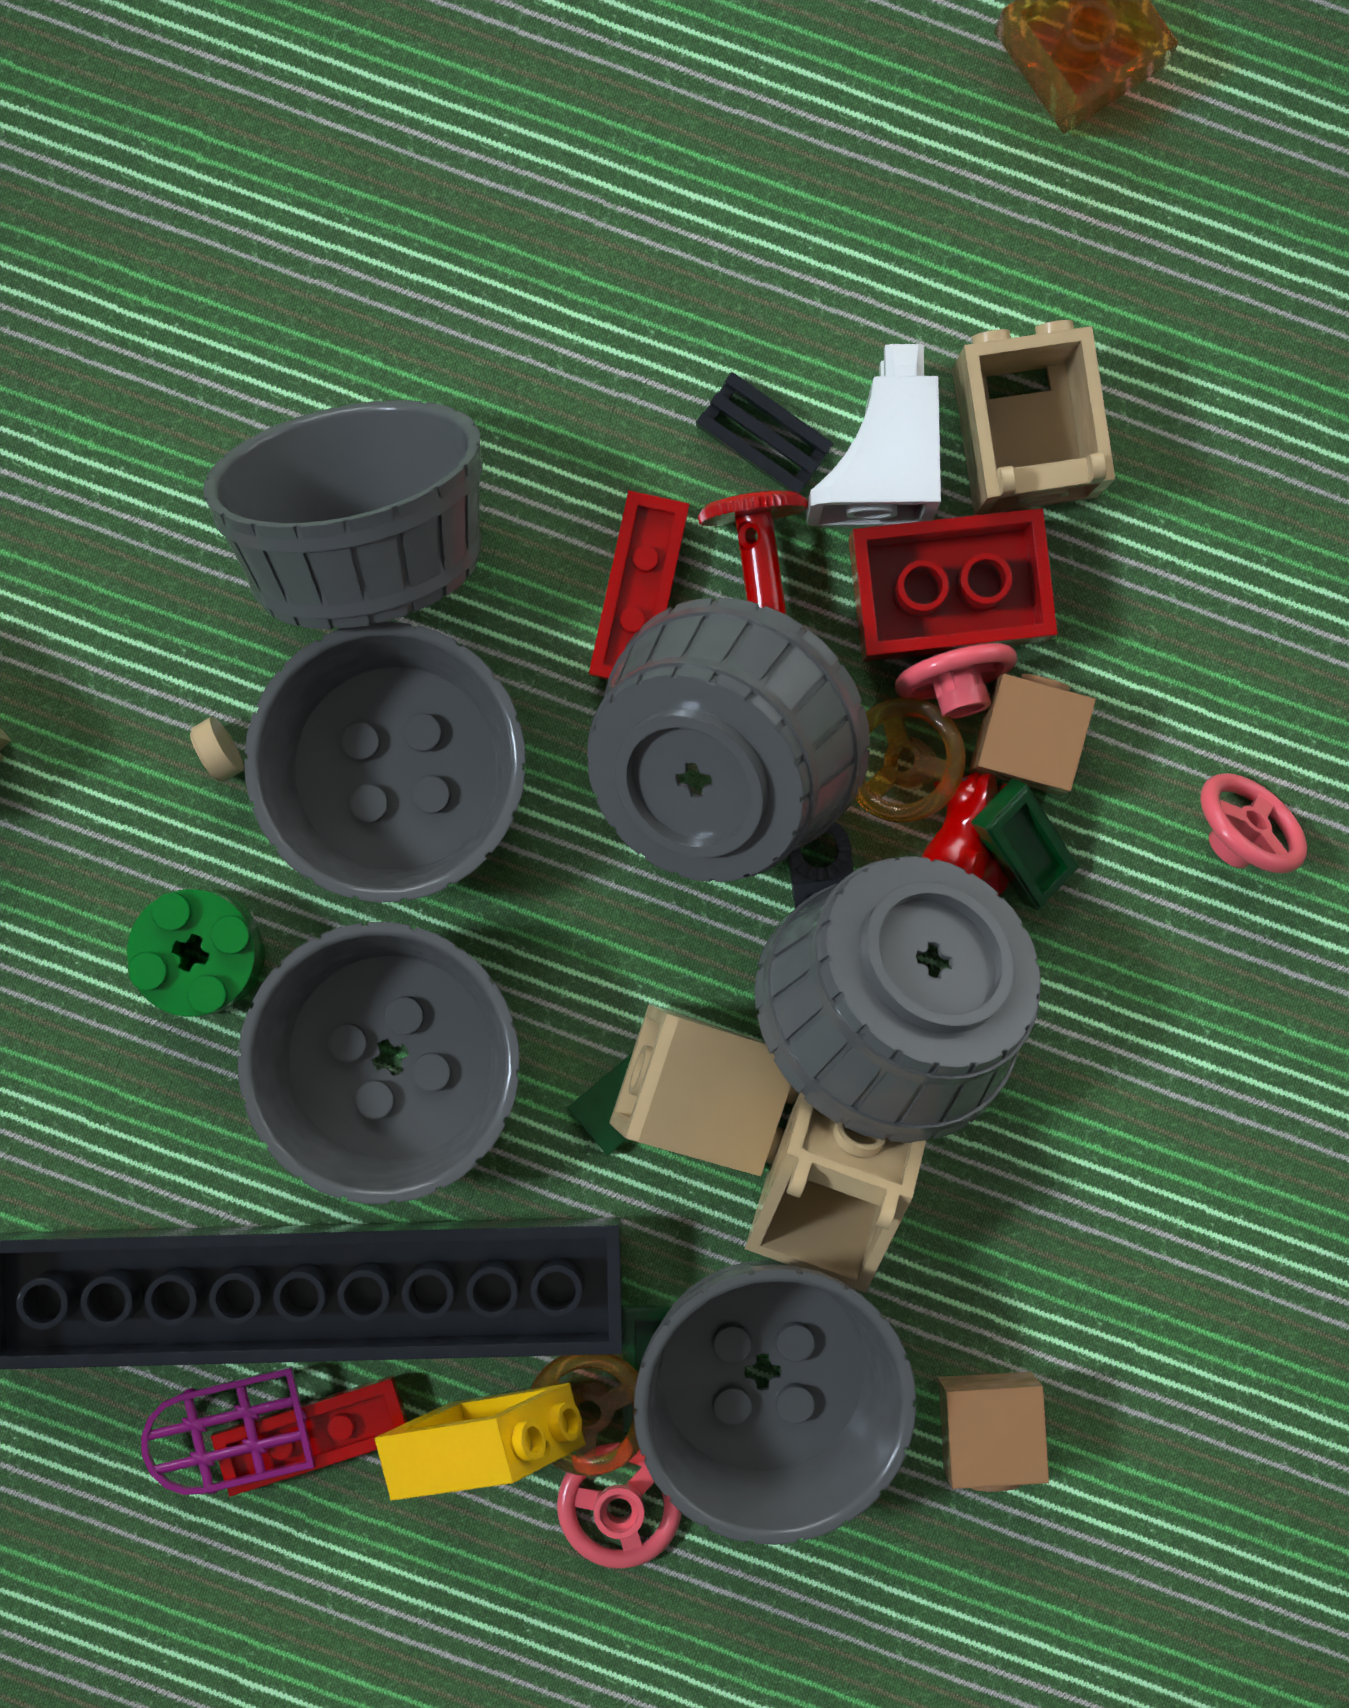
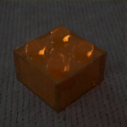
M1015 0L1002 9L994 31L1063 134L1165 67L1179 44L1150 0Z

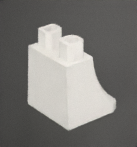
M885 345L884 361L880 362L879 376L873 378L866 404L865 417L856 438L835 468L810 490L808 509L806 510L807 525L817 527H874L933 520L941 503L938 376H924V345Z

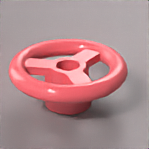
M1000 643L979 644L951 650L925 659L903 671L895 681V691L900 697L908 700L937 698L943 719L967 717L991 706V700L985 684L994 681L1003 673L1007 674L1017 663V653L1011 646Z
M1217 774L1205 782L1200 796L1201 807L1207 822L1212 828L1209 834L1210 845L1223 861L1240 869L1247 868L1251 864L1262 870L1279 874L1293 872L1302 866L1307 856L1306 838L1297 819L1280 799L1253 780L1236 774ZM1222 792L1235 793L1249 799L1252 803L1250 806L1240 808L1220 800V794ZM1269 816L1284 834L1288 845V852L1273 834L1272 825L1268 820Z
M608 1443L589 1450L571 1465L559 1488L557 1512L559 1523L566 1539L584 1558L604 1567L631 1568L654 1559L670 1544L681 1521L682 1512L670 1502L669 1495L665 1497L662 1493L664 1509L661 1522L654 1534L642 1543L638 1531L642 1526L645 1513L642 1496L652 1486L654 1481L644 1463L645 1455H641L639 1445ZM624 1461L641 1467L625 1485H612L603 1491L581 1486L584 1479L594 1469L606 1463ZM621 1498L628 1501L632 1508L630 1513L624 1517L612 1515L607 1507L612 1500ZM576 1507L593 1510L594 1521L598 1529L610 1538L620 1539L623 1549H610L594 1542L582 1529L577 1517Z

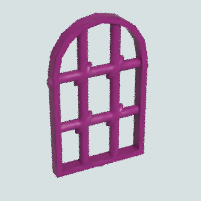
M293 1366L204 1388H189L183 1393L163 1401L148 1417L141 1435L142 1458L150 1475L166 1489L182 1495L215 1494L222 1489L314 1468L316 1464L306 1426L307 1416L302 1409ZM283 1376L287 1377L291 1397L253 1406L250 1405L246 1385ZM236 1388L240 1405L234 1406L236 1410L198 1419L194 1403L195 1397ZM184 1400L188 1418H182V1423L152 1430L156 1418L165 1408ZM294 1407L299 1431L258 1440L254 1419H259V1414ZM243 1418L248 1439L242 1440L243 1444L206 1453L201 1433L207 1431L206 1427ZM191 1431L195 1452H190V1457L155 1464L150 1453L151 1440ZM302 1441L306 1461L265 1470L262 1453H267L268 1448ZM247 1453L252 1454L256 1473L213 1483L209 1466H214V1461ZM199 1465L203 1486H184L169 1480L163 1473Z

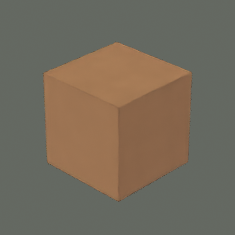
M1003 673L992 682L989 693L991 706L985 709L968 771L981 774L991 773L996 779L1007 782L1015 778L1026 783L1029 788L1057 796L1071 792L1096 699L1069 692L1071 688L1069 685L1049 678L1031 674H1021V678Z
M1031 1371L938 1377L943 1470L952 1489L971 1488L976 1491L998 1492L1014 1490L1027 1484L1049 1483L1043 1386Z

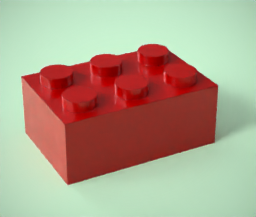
M1043 508L852 529L848 542L862 662L942 654L963 647L988 643H1000L1009 646L1044 643L1058 635Z

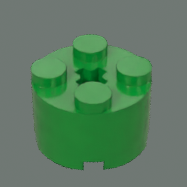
M185 889L161 895L150 903L138 916L131 929L127 944L128 974L134 986L157 1008L170 1014L185 1017L217 1013L238 1003L255 987L265 960L263 939L248 909L233 897L211 890ZM201 937L203 938L201 949L209 953V959L204 963H195L191 967L189 965L191 957L184 953L185 945L188 942H197Z

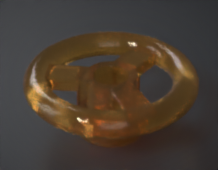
M894 698L881 702L867 710L869 735L878 725L883 723L889 747L884 755V766L867 783L864 780L862 786L858 788L859 793L855 798L857 803L873 816L895 823L919 821L938 812L952 799L958 790L965 769L964 743L953 720L948 716L942 717L940 708L936 705L917 698ZM903 716L915 717L930 724L939 733L944 742L947 760L936 758L933 749L928 744L908 736ZM906 751H912L915 757L914 765L910 770L901 772L898 768L900 755ZM932 778L941 780L932 793L914 803L896 804L882 799L894 784L907 789H917L928 784Z
M614 1354L559 1356L540 1371L530 1389L564 1384L559 1381L561 1377L569 1372L583 1368H594L608 1372L622 1384L609 1390L599 1382L584 1381L571 1389L576 1407L584 1401H593L600 1407L601 1414L594 1420L581 1418L582 1433L586 1445L577 1449L576 1455L570 1453L551 1464L562 1471L580 1476H597L617 1470L629 1462L640 1450L634 1421V1414L636 1412L634 1400L638 1372L629 1363ZM632 1403V1423L624 1440L612 1451L596 1456L597 1433L604 1430L610 1424L614 1411Z

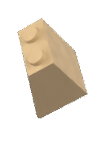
M649 1004L609 1123L626 1139L761 1176L765 1163H773L783 1136L784 1129L778 1127L784 1105L785 1103L793 1104L798 1096V1092L785 1079L773 1060L775 1058L774 1054H770L764 1041Z

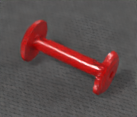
M760 491L735 495L707 504L698 515L699 524L702 526L736 525L747 601L757 603L761 608L767 606L785 615L787 614L773 519L795 515L808 509L807 499L796 491Z

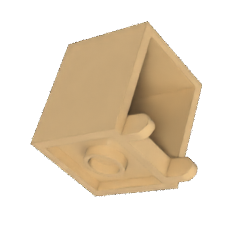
M1058 320L1036 326L1035 335L1011 338L1010 330H991L972 336L973 344L964 345L952 372L974 515L1097 498L1115 480L1092 326L1074 329L1072 320ZM1046 368L1049 391L989 399L986 377Z
M800 1092L784 1128L773 1163L769 1165L745 1249L787 1265L820 1271L844 1282L851 1288L866 1293L912 1200L926 1141L911 1143L889 1141V1138L880 1140L861 1135L845 1128V1124L841 1122L837 1124L821 1114L803 1099L805 1096Z

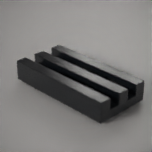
M733 372L730 373L723 387L715 394L708 408L696 421V426L787 491H796L799 494L834 444ZM733 394L738 395L814 449L811 456L809 457L731 402L730 399ZM722 412L800 467L801 470L796 477L715 420Z

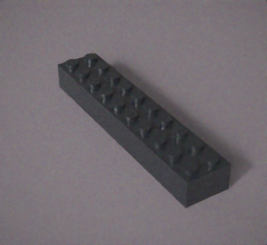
M620 1217L0 1233V1369L622 1354Z

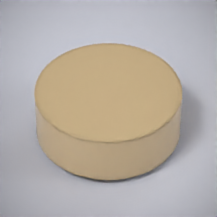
M210 717L191 728L190 737L193 747L202 764L213 778L224 782L244 770L243 761L235 743L224 726L215 717Z

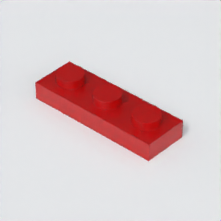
M628 490L589 676L608 680L619 656L623 653L627 643L637 631L640 632L641 627L655 615L668 609L690 503Z
M394 1375L302 1404V1409L307 1416L306 1426L316 1464L315 1467L227 1488L229 1497L377 1450L375 1437L408 1422ZM294 1407L254 1419L258 1440L299 1431ZM244 1423L216 1431L210 1436L214 1450L243 1444V1439H248ZM302 1441L268 1448L267 1453H262L265 1470L306 1461ZM251 1453L218 1460L224 1480L256 1473Z

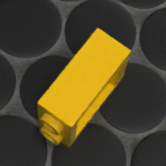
M570 1383L450 1402L375 1437L391 1501L512 1484L586 1445L582 1433L581 1415L575 1405Z

